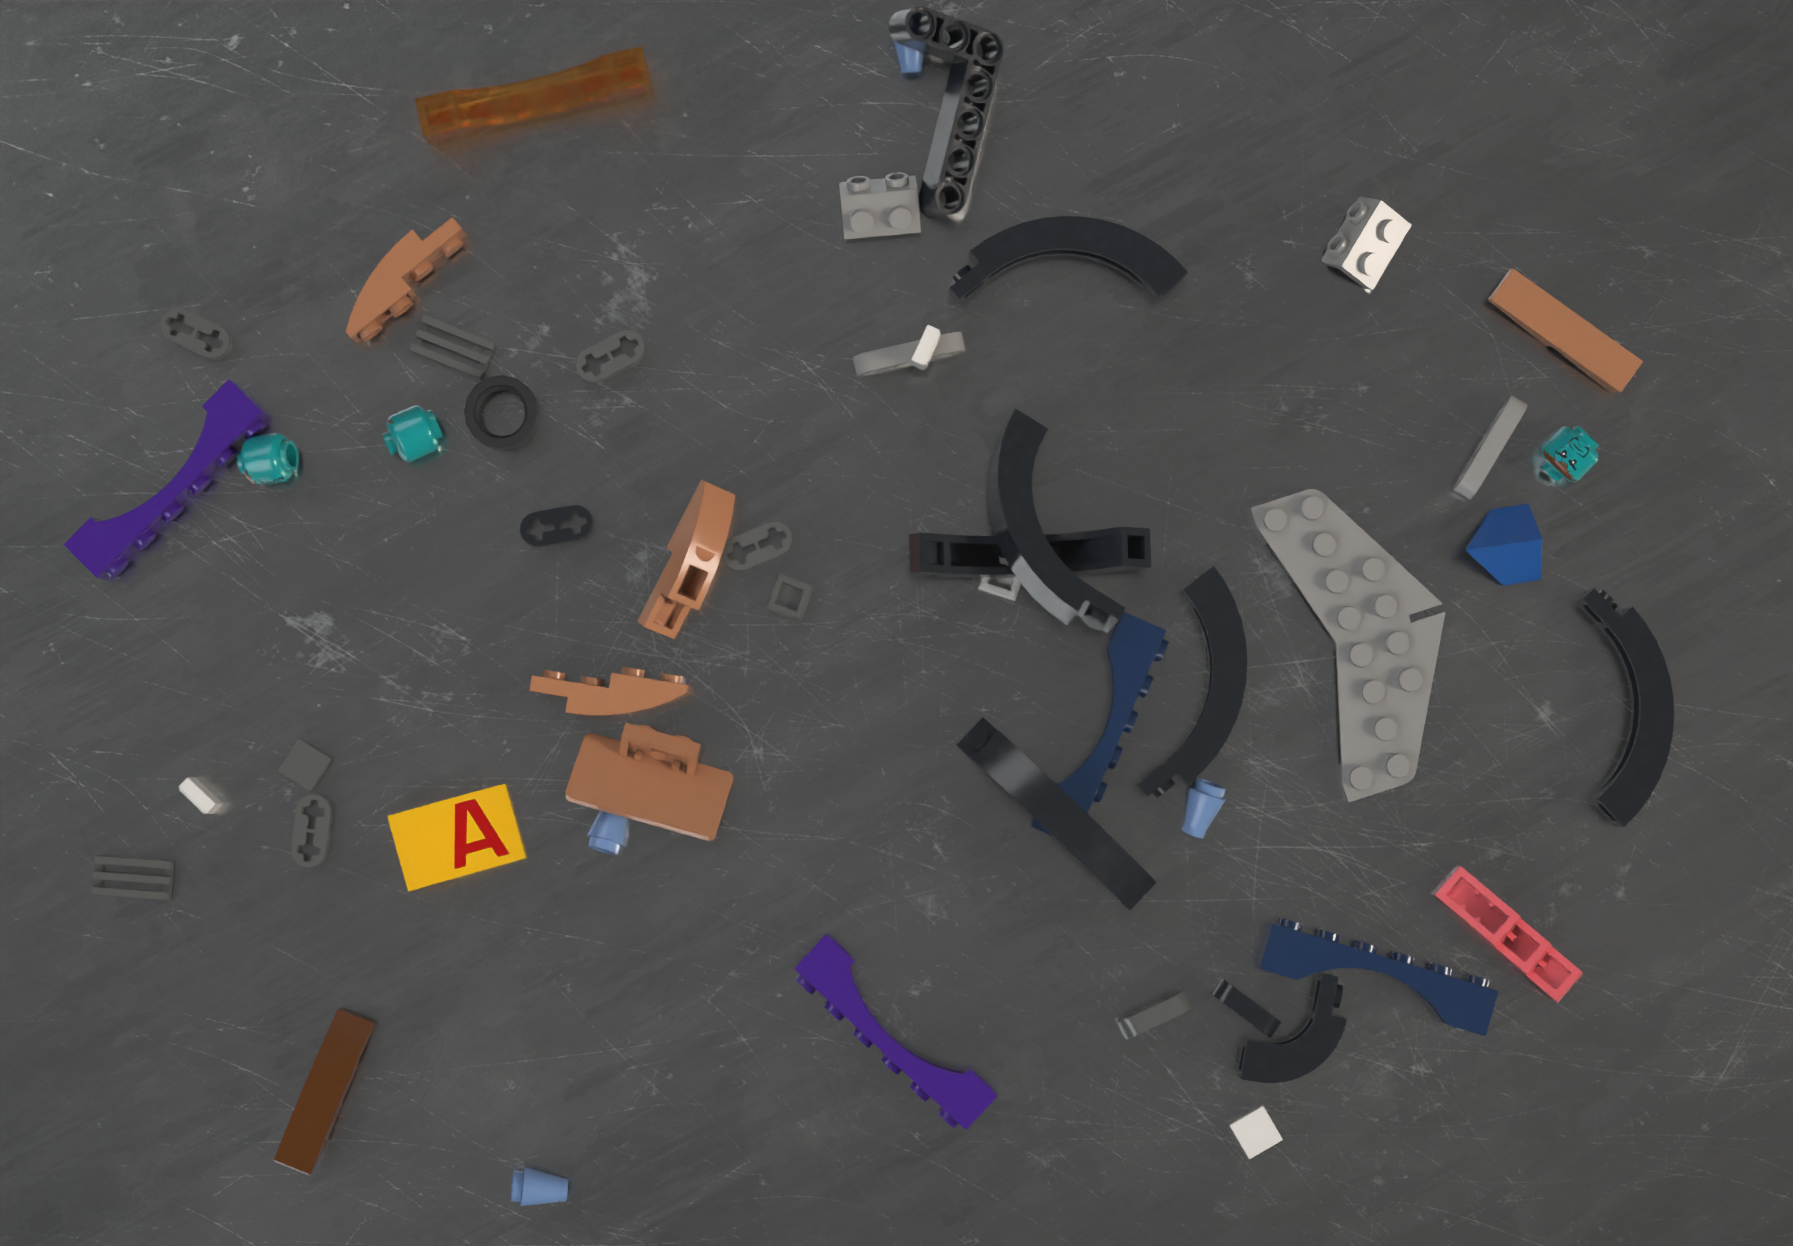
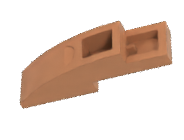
M453 217L423 241L412 229L383 257L366 281L351 312L346 333L352 340L357 343L361 339L364 342L372 339L382 330L383 327L380 324L391 315L396 318L406 312L413 304L411 299L416 296V293L407 283L412 279L415 282L421 280L432 271L433 266L431 264L442 255L449 257L464 244L462 239L467 234Z
M701 479L666 547L672 552V555L637 621L643 627L675 639L690 608L699 610L724 550L733 514L735 494Z
M622 667L621 674L611 673L609 688L603 687L604 679L581 676L580 683L565 681L566 673L543 670L542 677L532 675L529 691L568 697L565 713L613 716L642 712L672 703L690 694L691 686L682 684V676L660 673L659 680L644 678L645 670Z

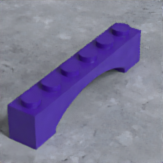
M228 379L202 405L207 414L198 442L186 463L163 489L145 503L120 516L104 521L90 517L63 544L95 577L106 579L108 576L114 578L119 575L129 563L126 558L136 548L139 551L146 548L156 537L153 531L163 521L169 523L174 520L184 508L181 503L191 493L194 496L201 493L211 482L208 476L218 466L225 468L239 453L236 448L246 438L257 436L264 430L266 424L263 421L269 415L237 383Z
M826 933L795 966L794 969L799 973L795 980L811 995L817 990L828 1001L823 1006L839 1021L846 1017L856 1027L852 1031L854 1036L867 1048L875 1044L884 1053L880 1060L896 1075L903 1071L913 1080L909 1087L925 1102L931 1097L941 1107L937 1113L952 1128L955 1129L960 1124L967 1130L997 1098V1092L970 1066L964 1071H959L937 1065L913 1053L893 1038L872 1015L857 989L850 967L855 958Z

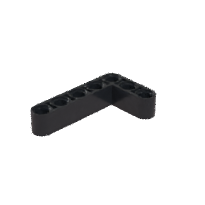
M917 6L896 12L889 21V32L893 40L900 45L952 63L919 192V205L925 214L933 217L948 216L959 213L967 201L1003 57L1004 46L1001 38L993 31L927 7ZM910 17L916 23L915 34L912 33L909 27ZM944 30L947 31L950 37L948 46L943 40ZM978 42L983 49L982 58L977 54L976 47ZM968 79L971 80L974 86L972 95L967 89ZM959 116H961L965 124L963 133L958 127ZM950 153L954 156L955 159V167L953 170L951 169L948 163V157ZM941 190L944 192L946 197V203L944 207L940 204L939 201V193Z

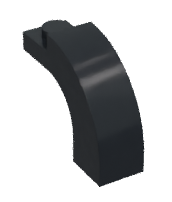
M1318 972L1309 1020L1304 1028L1292 1038L1281 1042H1266L1243 1037L1237 1076L1240 1079L1254 1082L1280 1083L1300 1078L1320 1066L1337 1047L1347 1022V1018L1332 1014L1333 1007L1339 1008L1342 1000L1343 985L1338 984L1339 977Z

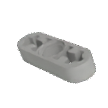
M962 332L942 334L930 361L966 352ZM920 340L853 356L857 377L912 366L911 360Z
M1513 395L1506 399L1453 488L1455 492L1468 500L1473 498L1522 418L1528 404Z

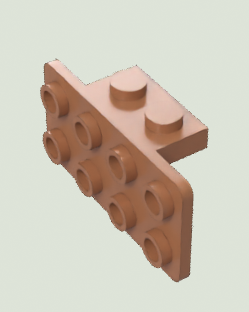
M626 723L621 735V741L594 733H588L584 736L565 791V798L572 803L711 841L716 837L733 783V775L728 771L698 763L701 744L693 742L688 737L682 735L671 736L657 732L647 725Z

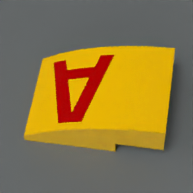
M506 784L387 816L408 892L527 858Z

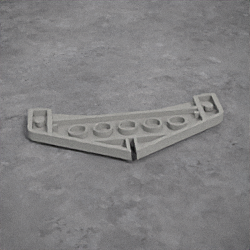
M1304 490L1250 508L1249 511L1256 530L1283 565L1332 637L1336 647L1341 757L1340 785L1346 803L1410 782L1416 774L1445 612L1414 622L1410 621L1409 615L1443 603L1319 490Z

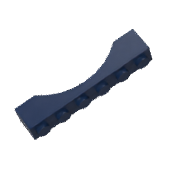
M1123 612L1116 623L1106 647L1111 667L1112 698L1104 732L1093 752L1082 765L1057 784L1086 813H1088L1092 803L1099 805L1108 785L1102 782L1107 767L1115 769L1123 750L1122 747L1117 746L1123 731L1128 734L1131 732L1138 716V712L1132 710L1138 696L1146 697L1154 678L1148 675L1153 660L1161 662L1169 641L1163 639L1166 632L1165 629L1126 612ZM1032 818L1030 827L1052 836L1039 822Z
M1280 918L1278 925L1268 922L1256 963L1257 968L1295 980L1336 968H1361L1381 972L1398 979L1413 989L1431 1006L1442 1023L1486 1036L1499 992L1488 988L1490 980L1468 973L1466 980L1451 977L1453 969L1431 962L1428 969L1414 966V957L1392 951L1391 958L1377 955V946L1355 940L1353 947L1338 943L1340 935L1317 929L1316 936L1301 932L1303 924Z

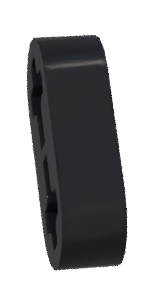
M580 505L537 511L528 514L522 520L520 534L527 544L536 548L581 541L592 533L594 519L592 514ZM578 512L580 518H586L587 524L581 526V532L575 534L574 530L569 527L560 529L559 523L572 520V513ZM539 519L542 525L554 524L555 530L544 532L542 540L537 541L534 535L528 534V529L534 527V520Z
M1223 978L1211 993V995L1269 1038L1272 1037L1282 1023Z

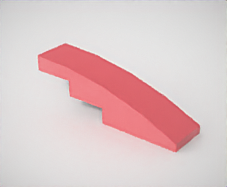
M1460 866L1435 894L1453 913L1556 1003L1563 998L1583 975V972L1553 948L1549 941L1522 920L1519 914L1463 867Z

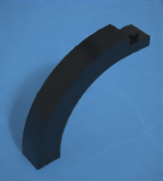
M1083 216L1046 217L1023 222L1004 229L970 250L969 258L976 266L972 269L969 265H966L950 279L954 284L949 288V294L960 304L1001 271L1022 261L1048 255H1075L1106 263L1132 278L1155 302L1186 277L1188 271L1160 245L1125 226Z
M1015 408L997 438L988 472L987 494L989 513L999 547L1020 583L1048 612L1066 625L1077 614L1082 617L1089 627L1108 633L1119 621L1125 607L1099 592L1074 574L1057 556L1045 537L1033 502L1032 473L1039 446L1048 428Z
M1121 526L1084 532L1045 534L1057 556L1076 575L1151 568L1150 528ZM933 533L909 534L911 574H928L931 577L945 578L1016 577L1009 566L1000 563L999 557H1005L999 547L996 536Z
M1215 566L1211 567L1181 591V594L1187 600L1200 622L1206 639L1210 666L1206 700L1195 727L1183 744L1167 760L1135 784L1145 797L1154 793L1158 798L1175 785V782L1171 779L1175 775L1180 778L1184 785L1190 784L1217 756L1228 739L1243 702L1248 661L1245 633L1235 600Z
M1593 588L1586 590L1576 602L1603 630L1621 657L1630 682L1632 721L1628 741L1618 765L1608 780L1590 799L1616 827H1625L1639 813L1651 796L1667 762L1674 727V697L1665 658L1646 622L1633 606L1624 608L1618 614L1615 611L1618 605L1614 599L1604 590L1598 592Z
M984 717L956 744L1129 910L1157 883L1088 813Z

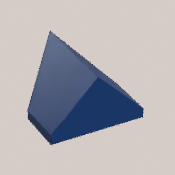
M1522 504L1490 509L1465 551L1498 580L1501 586L1541 580L1542 536L1530 505Z

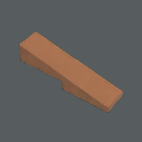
M1510 269L1488 298L1492 304L1542 344L1552 346L1609 393H1621L1644 362L1515 269Z

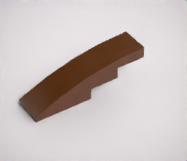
M341 1009L337 1010L291 1115L274 1162L311 1176L343 1106L342 1101L357 1071L360 1057L374 1029L373 1022Z

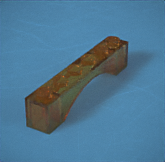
M640 46L605 54L581 65L529 80L491 87L450 90L416 98L415 104L423 137L429 145L649 95L653 94L654 91L643 47Z

